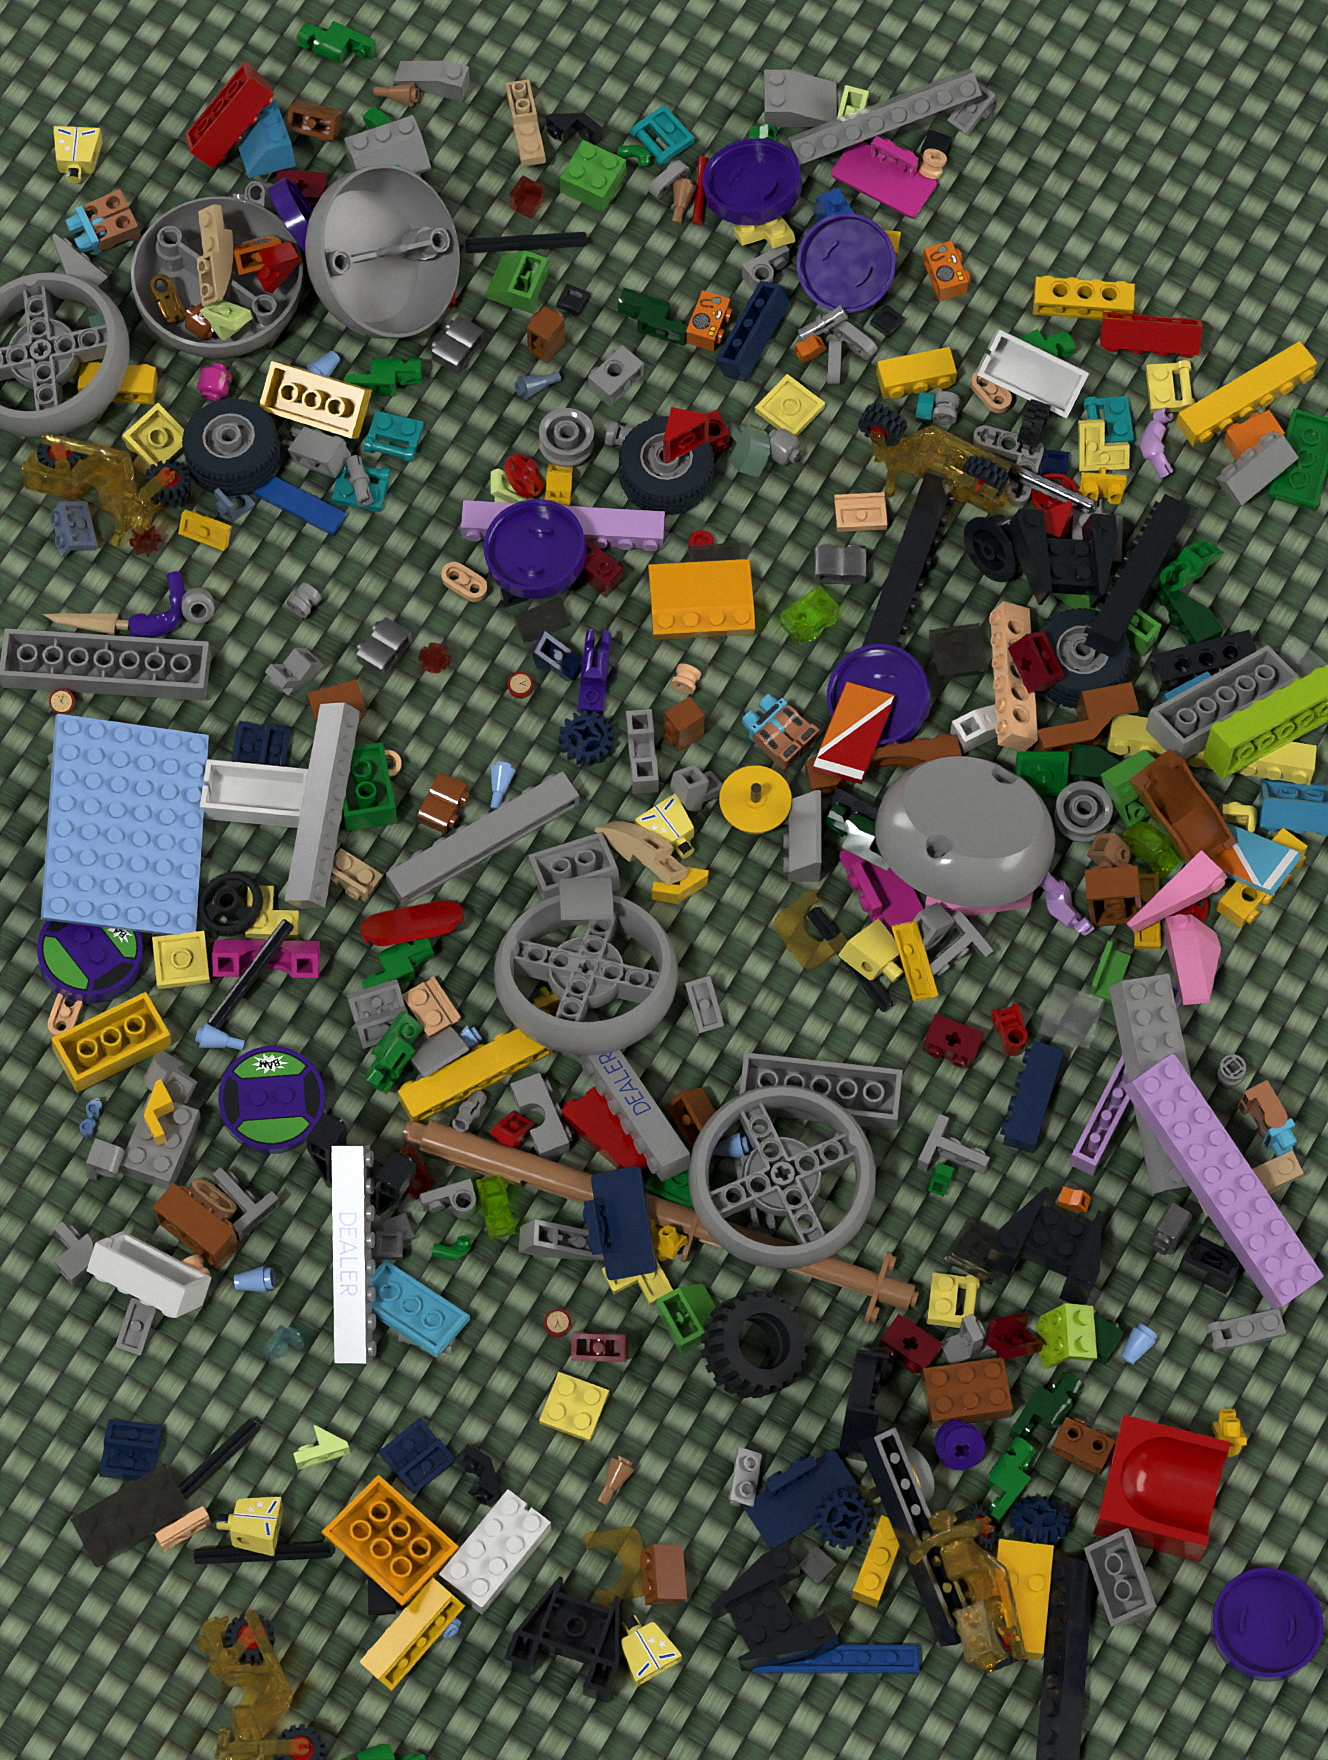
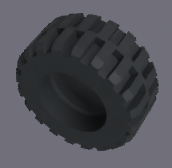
M764 1291L746 1292L722 1302L721 1306L716 1307L710 1313L711 1318L705 1321L703 1328L707 1331L701 1334L700 1341L705 1349L701 1350L702 1358H706L708 1365H705L708 1373L713 1372L715 1375L713 1380L718 1386L724 1384V1390L730 1394L737 1393L738 1397H752L754 1399L781 1391L783 1388L789 1387L794 1383L795 1378L799 1377L803 1371V1367L800 1365L807 1362L808 1353L804 1352L809 1347V1339L804 1337V1332L807 1331L805 1324H800L798 1318L801 1316L797 1310L792 1311L790 1309L791 1304L785 1299L778 1301L779 1296L774 1293L766 1294ZM746 1320L760 1326L769 1339L771 1354L769 1362L764 1369L751 1365L740 1350L739 1331Z

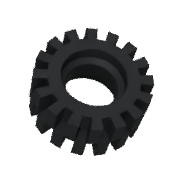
M1033 399L1030 400L1019 430L1017 442L1034 448L1038 447L1048 420L1051 405Z

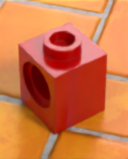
M714 410L707 414L709 417V433L715 432L718 435H708V439L713 452L718 453L730 445V432L718 411Z

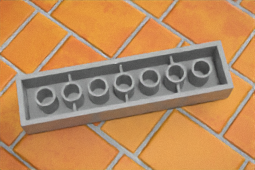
M5 628L0 660V681L2 688L48 691L66 688L71 692L206 701L211 651L207 641Z
M1169 974L1124 980L1108 986L1128 1081L1161 1058L1172 1053L1175 1054L1191 1078ZM1133 1104L1152 1194L1190 1188Z

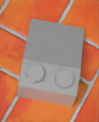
M764 70V125L769 124L772 127H817L837 119L836 82L792 70Z

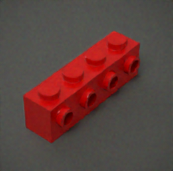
M1102 312L1099 342L1100 347L1111 352L1119 351V349H1128L1129 352L1136 354L1152 351L1160 356H1166L1168 353H1177L1180 357L1191 358L1193 355H1199L1203 326L1200 319Z

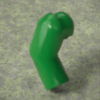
M639 145L618 146L619 157L638 158L639 166L650 165V157H652L650 151Z
M464 1235L459 1236L456 1242L449 1247L435 1243L432 1256L449 1261H457L470 1251V1239Z

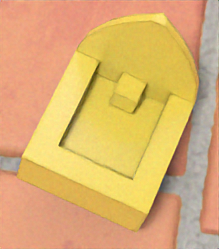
M1230 802L1222 805L1220 814L1225 822L1246 825V831L1254 833L1257 824V809L1255 807L1242 805L1239 802Z

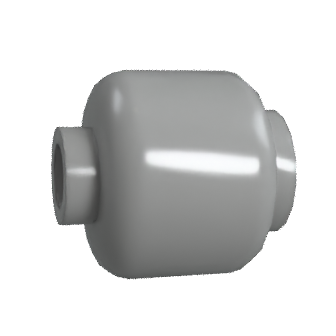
M783 428L777 431L775 429L772 430L768 435L770 439L769 458L782 466L787 465L790 461L795 463L802 453L799 449L800 439Z
M199 587L192 588L182 597V614L189 622L202 624L209 621L213 616L215 610L214 600L207 590Z

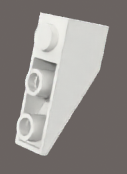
M994 705L973 710L952 721L950 734H957L962 754L997 737Z

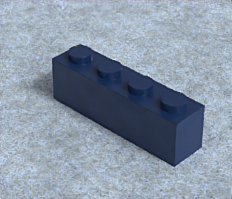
M760 280L716 358V362L725 377L743 382L747 381L790 304L781 285Z
M1037 1041L1033 1042L1031 1049L1026 1048L1022 1063L1027 1065L1024 1073L1019 1071L1015 1087H1018L1019 1091L1017 1097L1011 1096L1007 1109L1012 1114L1010 1120L1004 1119L1000 1132L1001 1135L1005 1136L1003 1145L1034 1153L1064 1049Z

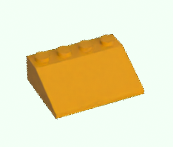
M750 559L648 565L653 640L754 635L755 616Z
M379 1475L321 1532L402 1606L418 1594L432 1578L436 1579L439 1577V1573L459 1549L456 1543Z

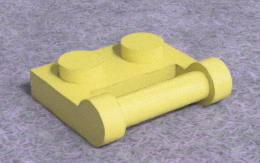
M1182 360L1177 363L1146 365L1150 413H1154L1166 407L1165 413L1181 412L1195 403L1191 392L1190 361ZM1172 374L1180 375L1182 400L1180 401L1175 400Z
M932 1273L927 1324L960 1328L962 1318L971 1314L976 1321L974 1312L976 1292L980 1287V1278L976 1275L957 1276ZM958 1288L966 1289L964 1313L961 1316L955 1315Z

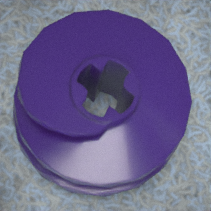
M950 1420L937 1430L934 1438V1448L939 1460L946 1467L953 1470H966L974 1467L981 1461L985 1454V1442L981 1432L975 1426L961 1420Z

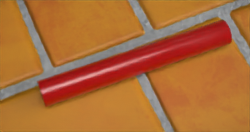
M700 156L698 159L697 190L695 192L692 223L695 225H701L705 198L703 172L708 163V158L705 156Z

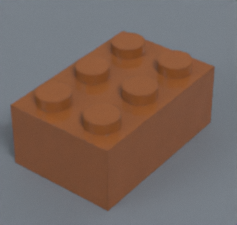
M1120 864L1114 868L1094 866L1090 870H1085L1087 904L1090 921L1094 927L1126 925L1142 909V895L1137 866Z
M173 1183L152 1206L157 1224L194 1253L201 1254L204 1261L219 1271L239 1248L234 1225L225 1218L221 1220L214 1215L215 1211L205 1202L200 1204L194 1200V1194L185 1186L179 1188Z
M1003 1358L923 1368L921 1379L930 1429L940 1428L950 1420H961L970 1424L1011 1417L1013 1407Z

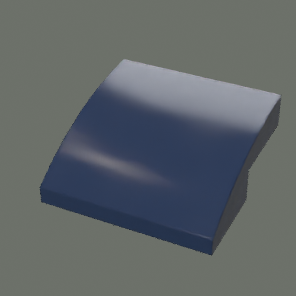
M239 721L231 762L285 767L291 729L266 723L265 726Z
M418 1418L377 1452L412 1494L419 1491L455 1460L441 1440L436 1438L421 1418Z
M109 1419L104 1438V1450L99 1468V1477L154 1483L162 1437V1425Z

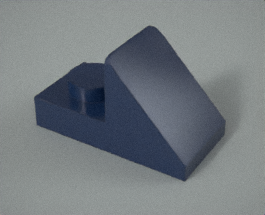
M542 631L532 651L537 669L548 667L565 681L573 679L582 661V658L546 631Z

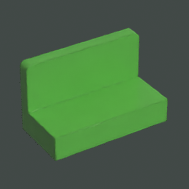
M1108 940L1094 977L1089 997L1112 1004L1108 986L1123 980L1131 955L1111 949L1113 942Z

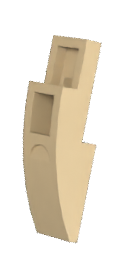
M529 79L505 83L515 142L522 167L546 163Z
M216 204L198 211L204 255L196 259L203 307L222 300L232 271L233 234L232 230L224 229L222 206Z
M611 821L595 828V832H602L606 842L618 851L623 858L629 862L639 859L643 865L648 867L667 885L686 878L688 870L671 856L674 847L654 832L624 821Z
M1293 1150L1252 1169L1269 1195L1281 1190L1280 1187L1304 1176ZM1200 1203V1206H1201V1208H1202V1210H1203V1212H1204L1206 1218L1209 1217V1215L1207 1214V1212L1205 1211V1209L1203 1208V1206H1202L1201 1203Z

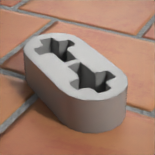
M681 160L675 161L652 181L648 191L656 199H662L673 190V182L687 177L690 168Z
M844 320L834 329V334L838 340H842L844 345L861 358L869 360L877 352L876 344L851 323Z
M829 340L827 384H840L842 340Z

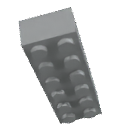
M1267 645L1151 709L1146 730L1166 751L1171 749L1185 760L1206 748L1210 728L1214 723L1230 718L1236 711L1250 707L1258 699H1265L1278 688L1283 689L1291 685L1299 676Z
M744 1052L740 1094L755 1088L772 1085L804 1087L819 1092L837 1102L851 1114L860 1126L896 1130L902 1070ZM786 1108L766 1109L768 1116L824 1122L816 1116L799 1110Z

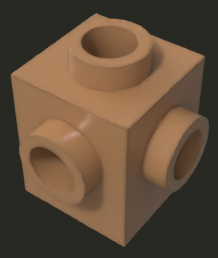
M1097 833L1087 856L1098 866L1114 868L1120 864H1128L1134 850L1126 844V840L1121 836Z

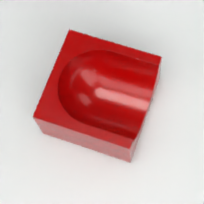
M1123 1414L1112 1450L1093 1535L1106 1538L1125 1528H1129L1136 1546L1200 1562L1207 1548L1209 1525L1215 1497L1231 1442Z

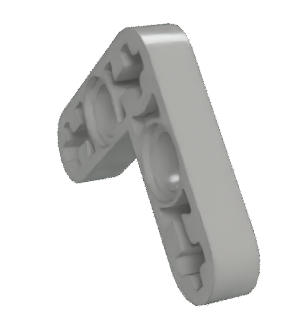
M987 425L979 426L974 431L973 444L977 449L1016 460L1017 465L1028 468L1036 474L1038 473L1044 453V447L1041 442L1035 448L1036 452L1034 455H1029V451L1034 447L1023 444L1021 453L1018 452L1019 445L1022 443L1017 442L1018 434ZM983 434L988 435V439L985 442L981 441ZM996 437H998L997 446L994 445ZM1005 440H1011L1015 443V447L1011 450H1006L1002 447L1001 443ZM1011 479L1007 493L1008 502L1014 507L1025 506L1030 499L1032 488ZM1019 484L1023 485L1022 495L1020 498H1016L1015 494L1018 491Z

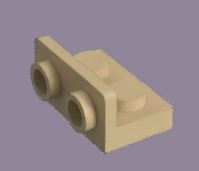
M340 848L334 856L329 884L335 887L339 885L345 889L348 896L355 900L361 899L366 903L384 878L383 874Z

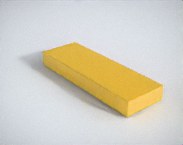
M1139 874L1142 908L1159 892V874ZM1160 921L1134 933V949L1161 948Z
M917 920L891 926L913 1001L938 996Z

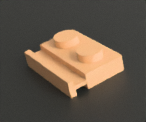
M885 492L834 495L837 532L887 529Z
M434 976L427 982H423L402 994L404 1003L415 1020L424 1027L423 1032L428 1039L449 1026L451 1027L453 1024L461 1022V1016Z
M201 1506L173 1524L164 1527L155 1536L163 1552H166L212 1524L206 1510Z

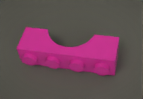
M215 940L212 952L213 976L240 977L267 940ZM284 941L264 969L281 970L288 973L292 978H318L320 970V941Z

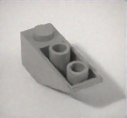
M56 234L52 235L55 250L64 273L85 279L107 293L110 290L108 273L101 267H95L89 257L83 252L79 254L66 238L61 239Z

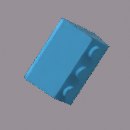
M276 99L272 100L267 108H263L258 113L256 122L251 127L248 126L245 129L242 139L237 144L248 178L296 166L292 144Z
M1261 779L1259 797L1260 827H1264V829L1269 831H1277L1284 828L1294 833L1310 831L1327 836L1328 785L1311 783L1310 785L1287 781Z

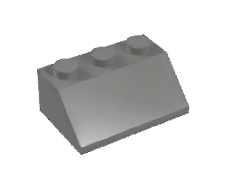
M413 115L344 138L346 155L353 170L381 164L394 166L398 164L416 175L431 170L424 141Z
M815 790L793 798L790 812L783 821V825H788V833H783V849H788V857H783V873H788V882H819L821 790Z
M602 832L528 855L542 901L559 895L560 878L611 877L612 891L621 889L618 868Z
M1125 1528L1084 1548L1110 1626L1130 1625L1150 1616L1155 1610L1156 1604L1130 1529Z

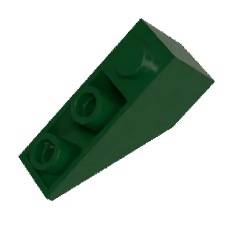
M1161 581L1158 582L1155 593L1156 599L1161 606H1165L1171 624L1174 627L1177 626L1180 630L1181 639L1185 646L1222 636L1223 629L1209 608L1179 590L1175 592L1170 590L1172 586L1168 583L1163 585Z
M1073 744L1068 779H1073V782H1099V786L1104 787L1100 774L1121 762L1100 747Z

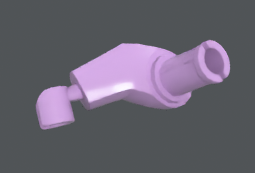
M1166 407L1154 412V420L1149 422L1140 438L1143 458L1150 460L1159 479L1174 471L1163 454L1164 445L1161 442L1166 431L1163 424L1173 419V413L1165 415Z
M1048 872L1040 886L1046 891V903L1049 913L1068 928H1075L1082 935H1088L1094 930V926L1086 917L1080 920L1081 915L1072 905V896L1068 885L1062 880H1056Z

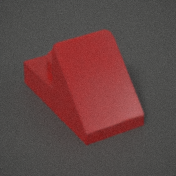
M289 241L259 250L258 254L264 266L256 276L264 290L272 294L302 260L295 244Z
M513 1110L493 1126L490 1135L495 1137L493 1141L520 1149L536 1123Z

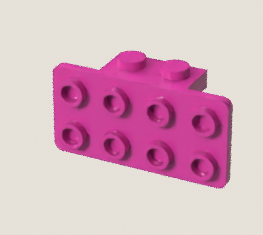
M878 136L874 138L871 146L862 141L848 146L831 171V176L834 179L910 219L916 218L937 185L935 179L927 178L917 170L919 158L913 152L903 150L895 146L890 140L882 139Z
M877 842L875 843V845H874V847H873V848H875V849H877V847H878V846H877ZM847 850L840 852L839 858L848 874L849 885L852 890H856L862 910L864 912L867 911L872 923L879 919L893 938H895L891 926L913 921L919 911L923 910L913 887L905 883L892 869L886 871Z

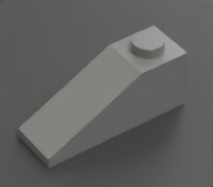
M400 61L393 84L414 83L419 91L463 102L470 83L469 67L449 61Z
M537 1219L520 1227L519 1253L545 1258L604 1260L603 1255H592L587 1244L588 1230Z

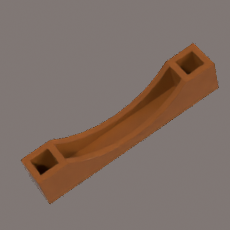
M940 734L935 738L926 740L924 738H916L911 740L910 743H893L882 748H876L867 771L888 766L913 768L931 759L962 756L957 734ZM817 756L805 761V775L809 793L821 790V797L834 795L838 787L850 782L813 771V764Z

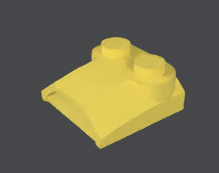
M157 403L129 428L121 438L125 441L127 448L137 453L149 466L152 464L158 466V461L162 460V463L166 464V460L171 461L183 450L182 437L184 429Z

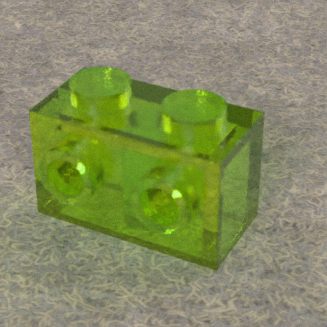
M819 585L780 614V625L798 645L805 641L810 642L818 635V631L824 627H831L838 620L839 605Z

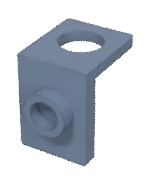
M219 488L214 491L216 509L222 516L226 515L232 523L255 506V502L247 494L226 497ZM236 497H241L246 503L243 508L235 509L231 501Z

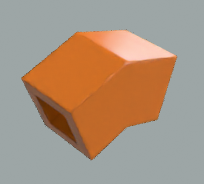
M813 334L806 340L795 344V353L801 364L815 359L827 350L821 337Z
M1063 1186L1057 1207L1074 1212H1087L1091 1197L1083 1190H1074Z

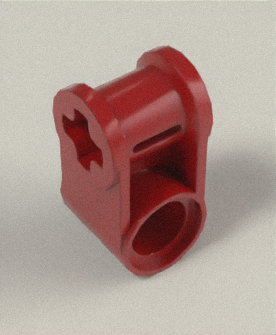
M1012 1003L1011 1007L1000 1010L996 1008L991 1009L992 1021L1004 1051L1011 1056L1021 1055L1025 1051L1028 1035L1018 1003ZM1012 1037L1019 1038L1021 1042L1015 1044L1010 1042L1009 1039Z

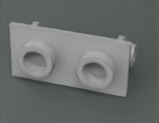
M737 1447V1454L734 1457L735 1466L730 1495H728L730 1505L739 1507L741 1504L750 1507L754 1506L762 1454Z

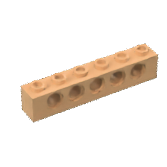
M1003 601L990 613L989 617L992 635L990 642L993 652L992 667L994 669L993 688L995 690L996 734L998 745L1025 752L1038 741L1035 693L1028 694L1008 647L1026 634L1031 633L1030 608Z

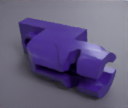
M589 629L586 631L577 712L586 710L587 713L592 714L595 711L596 714L603 715L609 670L611 633L603 630L602 647L598 653H595V629Z

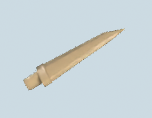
M118 613L43 614L56 624L107 633L108 635H115L116 630L129 631L130 629L128 620H120Z

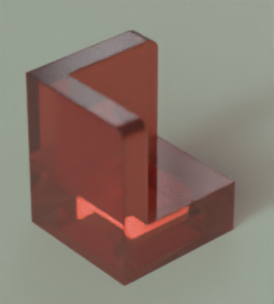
M522 175L510 192V208L532 219L544 202V187Z

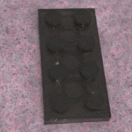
M164 1463L70 1520L94 1566L99 1568L161 1531L164 1527L192 1512L168 1465Z

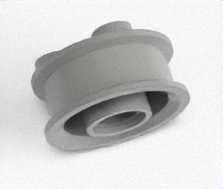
M560 408L548 413L543 418L539 426V448L546 460L557 466L571 467L581 464L591 455L594 446V427L587 415L576 409Z
M1088 781L1074 782L1066 786L1057 798L1054 811L1055 824L1058 830L1072 841L1083 843L1094 841L1097 833H1105L1109 827L1113 813L1112 800L1106 790L1098 784ZM1080 808H1085L1090 813L1088 815H1082L1077 810Z

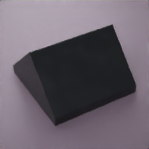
M846 783L836 789L821 823L825 824L827 816L835 803H839L849 809L847 813L848 819L851 814L857 812L876 822L881 801Z
M1195 1234L1182 1257L1177 1271L1226 1294L1241 1263L1233 1252Z

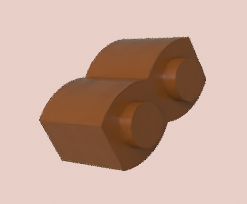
M439 772L418 812V822L444 834L448 832L449 828L454 829L459 815L456 813L460 806L465 807L470 793L467 792V784Z

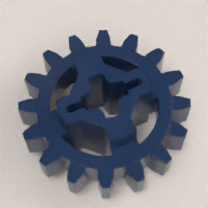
M583 710L582 716L579 717L576 713H573L572 721L567 718L564 720L566 727H560L561 736H558L559 744H563L561 745V752H568V760L575 757L577 765L584 760L586 765L590 766V760H594L599 764L600 756L608 757L607 749H613V742L611 741L614 740V733L610 732L612 730L611 723L605 724V716L597 719L595 711L591 716H587L586 710ZM571 743L576 744L577 749L574 748Z
M840 1489L839 1495L832 1490L830 1491L831 1498L828 1500L822 1497L821 1500L824 1505L822 1507H815L820 1514L813 1517V1520L820 1525L814 1529L818 1533H823L820 1539L824 1542L829 1541V1546L833 1548L839 1545V1548L846 1550L847 1543L855 1548L857 1547V1539L863 1542L866 1540L863 1532H871L867 1522H872L874 1518L868 1516L867 1513L872 1508L864 1505L866 1499L862 1496L858 1497V1493L853 1490L850 1491L849 1495L845 1489ZM843 1502H851L856 1507L851 1506L847 1508ZM843 1514L847 1515V1517L844 1518V1523H843V1524L839 1523L840 1521L843 1520L842 1515H843ZM839 1530L840 1533L843 1534V1536H835L831 1533V1531L836 1532Z
M1033 1496L1032 1500L1029 1501L1024 1497L1022 1498V1504L1015 1502L1014 1508H1011L1010 1528H1014L1015 1535L1022 1534V1540L1031 1538L1033 1544L1037 1541H1042L1045 1545L1047 1540L1050 1539L1055 1543L1058 1537L1064 1538L1065 1532L1069 1530V1512H1065L1064 1505L1057 1506V1500L1049 1502L1046 1496L1039 1500L1036 1496Z

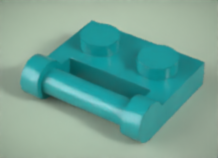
M665 105L635 124L630 130L632 136L639 138L656 157V162L661 167L667 165L673 157L694 143L692 134ZM650 128L668 148L663 151L645 131Z
M1127 396L1108 398L1087 397L1083 400L1088 420H1098L1097 410L1103 409L1107 433L1105 443L1128 442L1129 445H1133L1134 435Z
M375 410L363 451L369 453L375 451L404 458L405 461L412 463L424 428V422ZM376 438L407 445L408 447L402 448L394 445L377 442Z
M345 464L337 475L332 495V504L381 512L389 482L390 468L382 467V469L363 466L365 474L370 478L380 479L379 484H368L373 502L367 506H359L354 488L350 486L349 479H346L347 474L350 473L347 464Z

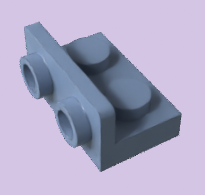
M59 501L50 514V523L55 529V544L59 548L61 557H67L71 550H95L98 544L88 502Z

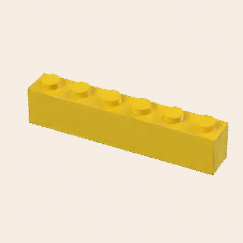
M1299 341L1179 412L1176 425L1193 447L1199 443L1204 444L1211 440L1217 432L1227 431L1237 420H1244L1250 417L1257 408L1261 406L1263 408L1267 407L1279 395H1287L1299 383L1302 382L1304 384L1310 381L1315 375L1317 362Z
M518 1028L510 1033L503 1032L493 1039L494 1041L487 1045H477L469 1054L462 1058L461 1056L457 1057L425 1078H421L416 1082L414 1080L406 1082L398 1090V1098L410 1120L420 1123L470 1097V1094L474 1093L475 1090L481 1091L552 1054L553 1050L531 1040Z

